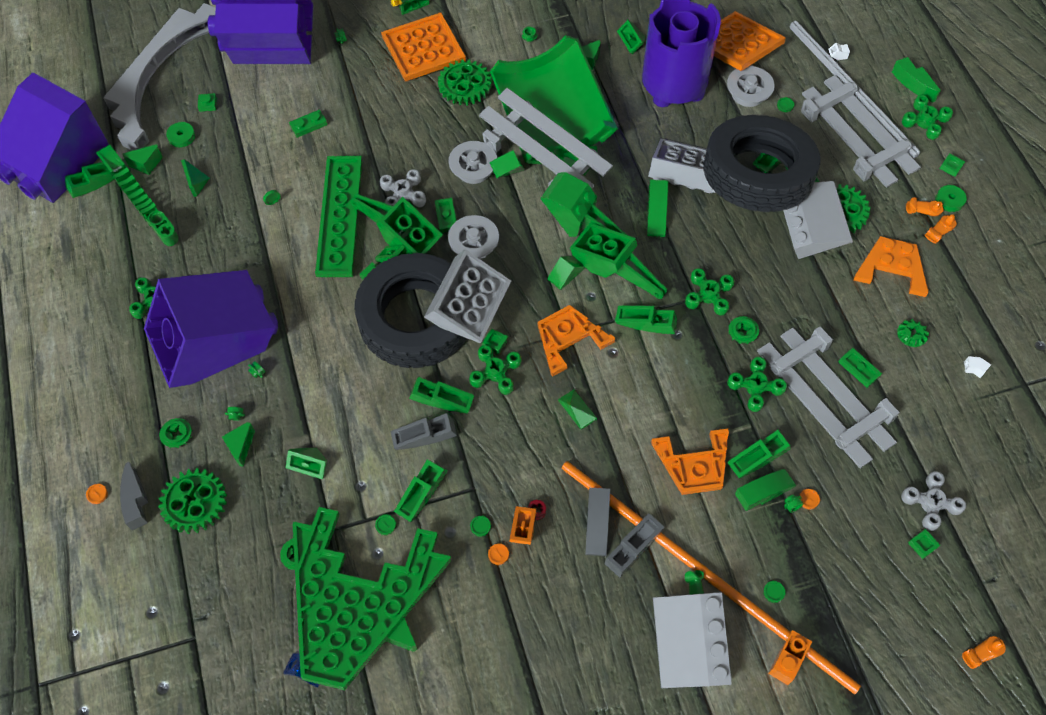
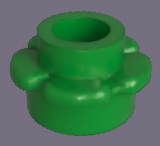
M530 26L524 28L522 32V38L527 42H532L538 36L536 29Z
M337 28V32H334L337 42L341 41V44H343V42L347 41L343 28Z
M256 361L251 365L248 364L250 367L248 372L253 377L257 378L259 376L263 378L262 375L266 371Z
M228 407L227 413H225L226 416H229L228 419L233 421H240L241 417L245 416L243 414L244 409L240 407Z
M795 494L785 499V509H788L790 513L799 510L804 505L801 500L802 497L795 496Z

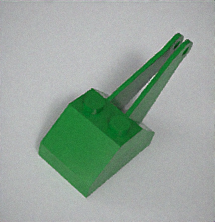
M567 172L558 173L540 198L569 237H577L580 231L584 230L589 223L627 235L595 206L597 195L589 184Z
M356 194L350 200L355 208L377 223L385 242L389 246L404 245L406 254H426L443 235L404 197L394 206Z
M589 223L570 247L572 255L593 274L607 278L616 273L657 299H662L667 293V288L632 253L638 246L634 237Z

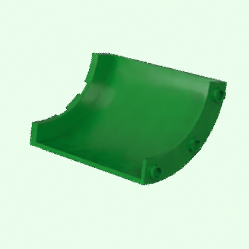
M565 35L551 49L530 59L522 61L498 60L490 71L499 95L506 88L510 89L523 100L529 101L535 109L587 147H592L599 141L601 143L604 142L618 129L579 40ZM502 102L506 115L508 116L513 111V109H511L509 106ZM524 119L517 126L562 161L563 153L569 152L528 120ZM520 148L525 163L542 164Z

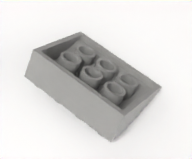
M660 139L652 158L648 177L654 180H667L673 185L680 184L690 189H701L706 193H716L708 184L704 175L703 164L707 149Z
M834 181L814 182L811 193L803 202L793 208L783 210L798 259L853 242Z
M465 249L455 256L424 318L442 329L481 343L511 280Z
M722 593L653 598L661 688L732 685Z

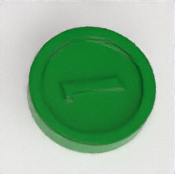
M788 97L780 98L777 102V108L782 112H790L794 108V102Z
M271 190L264 195L263 201L266 205H273L280 200L281 195L277 190Z
M387 514L378 517L375 522L377 532L381 535L393 533L396 528L395 519Z
M485 516L473 518L470 523L471 532L478 537L487 535L491 529L489 519Z
M770 581L765 585L763 594L769 602L778 603L785 597V588L777 581Z

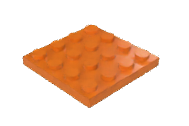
M735 11L721 20L714 56L737 70L743 71L784 44L786 37Z
M442 13L381 32L382 38L405 82L444 69V67H449V63L455 65V61H458V63H461L462 59L466 61V56Z

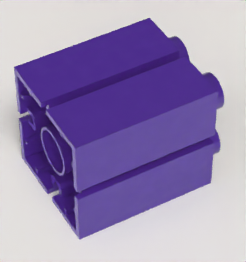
M211 0L212 4L216 5L215 15H209L208 17L209 34L217 37L219 50L226 52L233 64H311L312 35H307L306 31H312V0Z

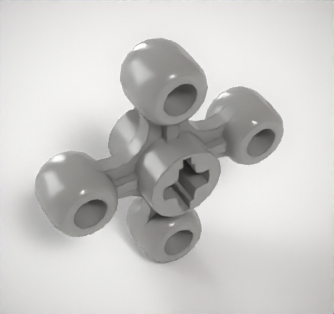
M412 169L408 171L406 180L400 179L396 182L390 175H383L380 178L381 188L384 191L392 190L394 192L393 196L386 198L385 204L394 206L404 197L407 201L411 200L414 206L423 207L426 203L425 194L422 191L414 192L412 190V187L418 185L421 181L419 171Z
M938 471L931 472L926 478V484L929 487L928 492L921 493L915 487H907L901 494V499L905 504L920 503L927 512L922 520V525L928 531H934L941 525V518L938 515L939 510L947 509L952 515H960L966 509V503L962 498L954 497L947 499L944 492L940 490L945 478Z

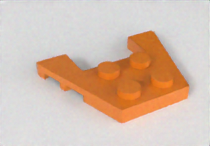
M882 236L879 237L853 279L854 281L870 284L873 271L877 269L910 277L909 294L926 297L928 294L917 244Z
M570 305L538 322L539 333L552 377L567 369V364L558 352L587 336H591L600 350L615 342L613 335L605 333L601 330L600 326L591 323L586 316Z
M728 429L710 431L709 435L713 447L711 451L674 455L669 436L653 438L651 440L653 448L682 495L722 490Z

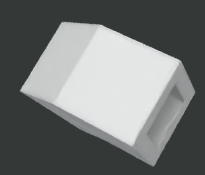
M835 43L828 49L832 58L836 60L848 59L850 50L847 44L840 45Z
M968 356L964 361L965 373H974L981 378L991 364L981 357Z

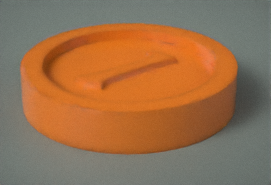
M94 484L86 492V498L92 504L102 503L108 495L106 487L102 484Z
M805 489L799 495L802 497L801 500L804 503L802 507L805 509H814L820 503L818 493L812 489Z
M494 544L488 551L489 560L495 565L504 564L509 558L508 548L503 544Z

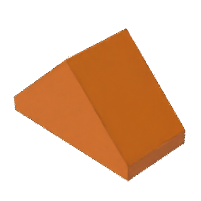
M516 506L510 542L531 545L536 509Z

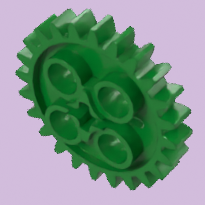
M463 59L461 63L455 61V65L449 63V68L444 67V71H440L441 76H438V88L443 98L447 97V101L453 100V104L458 101L460 106L463 102L467 106L469 102L475 104V100L481 102V97L486 98V94H489L492 88V78L490 77V72H487V67L483 68L482 63L477 65V61L471 63L470 59L467 63Z
M839 184L836 190L849 231L855 234L856 228L861 230L862 225H866V221L869 219V201H865L866 195L861 196V190L855 192V187L848 189V185L842 188L841 184Z
M196 468L194 473L188 469L187 475L179 472L180 478L177 479L173 476L174 482L172 484L166 482V485L169 487L168 490H161L165 496L159 497V500L163 503L158 506L162 511L160 515L165 518L164 521L167 525L170 524L173 530L177 528L180 533L184 529L187 534H190L192 529L199 533V527L206 531V524L209 523L214 526L213 519H220L218 512H225L221 506L227 504V501L223 499L227 496V493L223 491L225 486L223 483L220 484L222 481L219 477L216 478L213 472L209 474L206 469L202 473L198 468ZM192 486L189 491L184 492L187 487ZM211 491L207 497H203L206 492ZM183 504L180 510H176L177 506ZM198 510H202L198 516H194Z

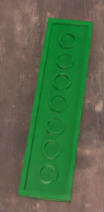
M327 156L315 269L316 277H353L358 209L351 204L350 200L356 194L360 195L362 156Z

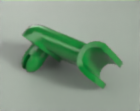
M695 570L685 573V582L689 583V595L704 594L701 581L704 578L703 571Z

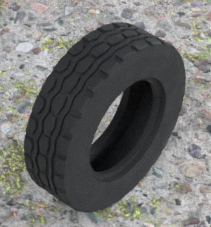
M743 115L723 122L712 132L705 154L703 170L711 188L731 204L733 203L738 207L752 211L777 212L793 208L809 196L820 168L821 157L813 139L796 125L780 118L766 115ZM744 152L768 154L780 160L788 170L776 174L756 172L740 164L735 156Z
M403 254L383 261L367 274L357 290L354 309L361 337L373 354L395 366L423 368L448 359L449 356L458 351L459 347H462L466 341L465 337L442 329L435 324L425 330L407 332L393 327L384 318L385 310L390 301L402 292L422 289L436 294L451 263L429 254Z

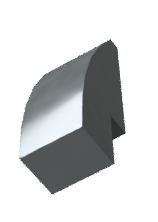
M447 413L431 420L424 418L390 431L395 450L429 445L457 436L454 420Z
M130 462L125 463L121 479L120 502L125 524L133 531L148 523L141 506L149 503L136 469Z
M589 487L585 555L606 556L610 489Z
M648 513L606 558L605 565L621 578L662 532L664 526Z

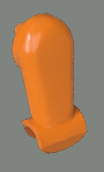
M911 198L906 203V211L910 214L919 212L930 216H939L944 209L940 201L925 202L917 201V198Z
M955 215L942 216L938 223L929 229L925 237L936 244L943 235L953 230L957 225Z
M991 636L975 648L963 652V660L971 669H974L985 661L1003 655L1006 650L1004 641L996 636Z

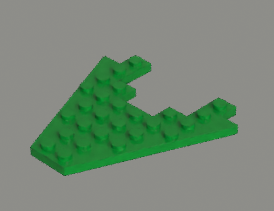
M319 507L312 525L293 522L292 524L301 678L305 681L346 690L449 565L451 556L433 552L438 538L437 532L417 528L405 567L385 562L378 582L340 574L346 558L345 553L327 550L340 514L336 510Z

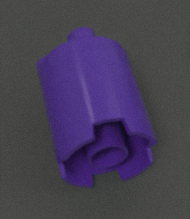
M661 0L660 7L653 14H650L642 82L646 90L653 96L655 105L668 107L672 103L696 102L704 98L721 24L720 14L712 3L706 8L691 2V0Z

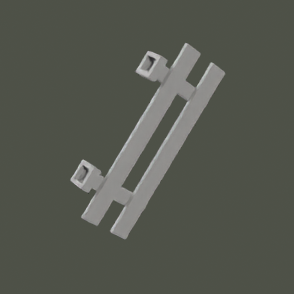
M834 75L824 81V84L831 92L822 96L814 87L802 92L806 100L803 102L801 112L811 123L817 120L818 114H820L859 157L853 170L863 182L870 179L871 173H873L886 188L896 183L898 179L885 166L893 160L908 175L921 168L907 153L912 148L911 142L904 139L897 142L854 96V92L858 90L854 82L843 84ZM842 102L879 142L884 150L875 154L832 106Z
M508 88L498 96L499 100L513 109L506 118L490 106L479 114V117L494 127L492 131L487 129L483 133V140L496 153L501 149V141L507 137L556 175L561 172H567L588 183L591 188L594 187V184L582 176L590 167L603 177L613 168V165L599 156L594 149L588 148L535 109L529 101L523 100ZM524 119L528 120L579 159L570 167L517 126Z
M821 327L815 329L811 338L807 341L794 328L783 333L780 337L792 349L784 356H781L770 342L757 350L771 367L772 372L787 383L790 390L832 436L836 445L843 449L859 468L873 460L857 441L864 435L868 434L883 452L897 443L881 424L883 422L890 424L900 412L887 398L880 401L873 413H870L816 354L818 350L822 353L828 350L833 341ZM803 361L856 420L857 424L847 430L792 367Z

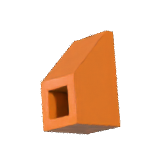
M792 630L768 674L789 685L794 680L812 641Z

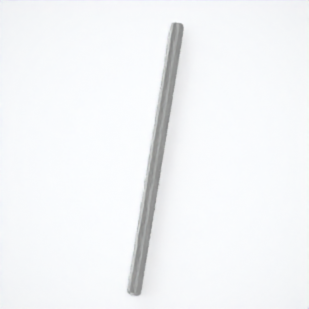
M797 21L790 24V29L833 75H836L843 84L854 82ZM857 85L858 90L854 92V96L897 142L903 139L909 140ZM911 142L912 148L907 153L914 159L919 156L920 150Z

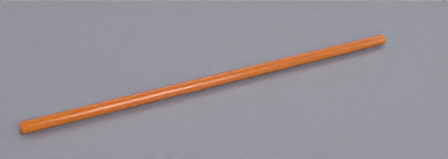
M566 461L561 469L588 490L589 487L602 488L570 462ZM610 494V507L635 526L643 520L642 517ZM660 533L655 541L692 570L703 571L706 581L786 641L790 634L787 628L664 534ZM809 648L805 656L854 695L861 687L860 684L813 648Z

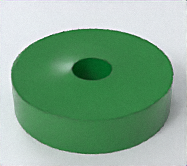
M177 122L168 128L166 136L172 146L182 148L194 141L195 132L189 123Z
M945 185L939 189L935 200L942 202L945 211L957 212L963 208L967 197L961 188L954 185Z

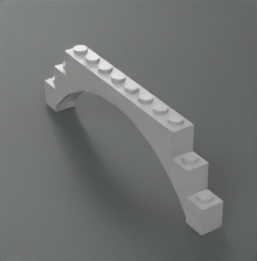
M203 3L195 14L178 8L104 96L108 108L113 110L110 117L115 127L121 129L117 136L123 147L137 150L144 148L149 142L140 121V107L144 90L156 69L167 57L186 43L209 33L208 17L209 15H215L216 7Z

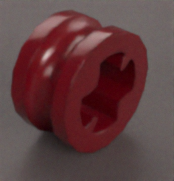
M541 500L531 501L528 508L541 507V513L536 512L535 520L543 519L546 515L545 503Z

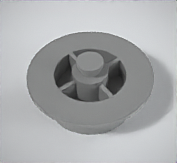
M749 66L743 71L735 69L727 80V87L733 99L745 107H754L761 104L772 95L775 86L771 75L755 66Z
M467 141L459 144L452 150L449 156V167L453 174L462 181L477 184L485 181L494 172L490 162L496 159L497 155L494 149L486 143Z
M471 215L457 220L449 230L448 241L456 254L466 249L477 258L483 259L496 248L499 241V232L496 225L488 218Z

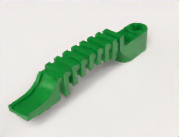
M111 145L96 152L119 187H121L122 191L148 225L152 227L163 244L166 246L175 245L179 237L173 225L163 212L158 211L155 203L145 194L140 184Z

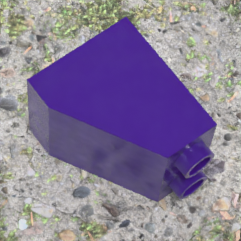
M33 72L17 86L0 123V180L8 185L13 181L18 182L19 189L33 200L40 195L54 203L67 190L65 176L81 173L82 167L92 165L99 158L96 152L109 145L86 101Z
M247 270L158 279L144 330L169 388L194 384L266 351L271 336L277 333L278 322L274 313L267 312L263 304V290L259 284L253 283Z

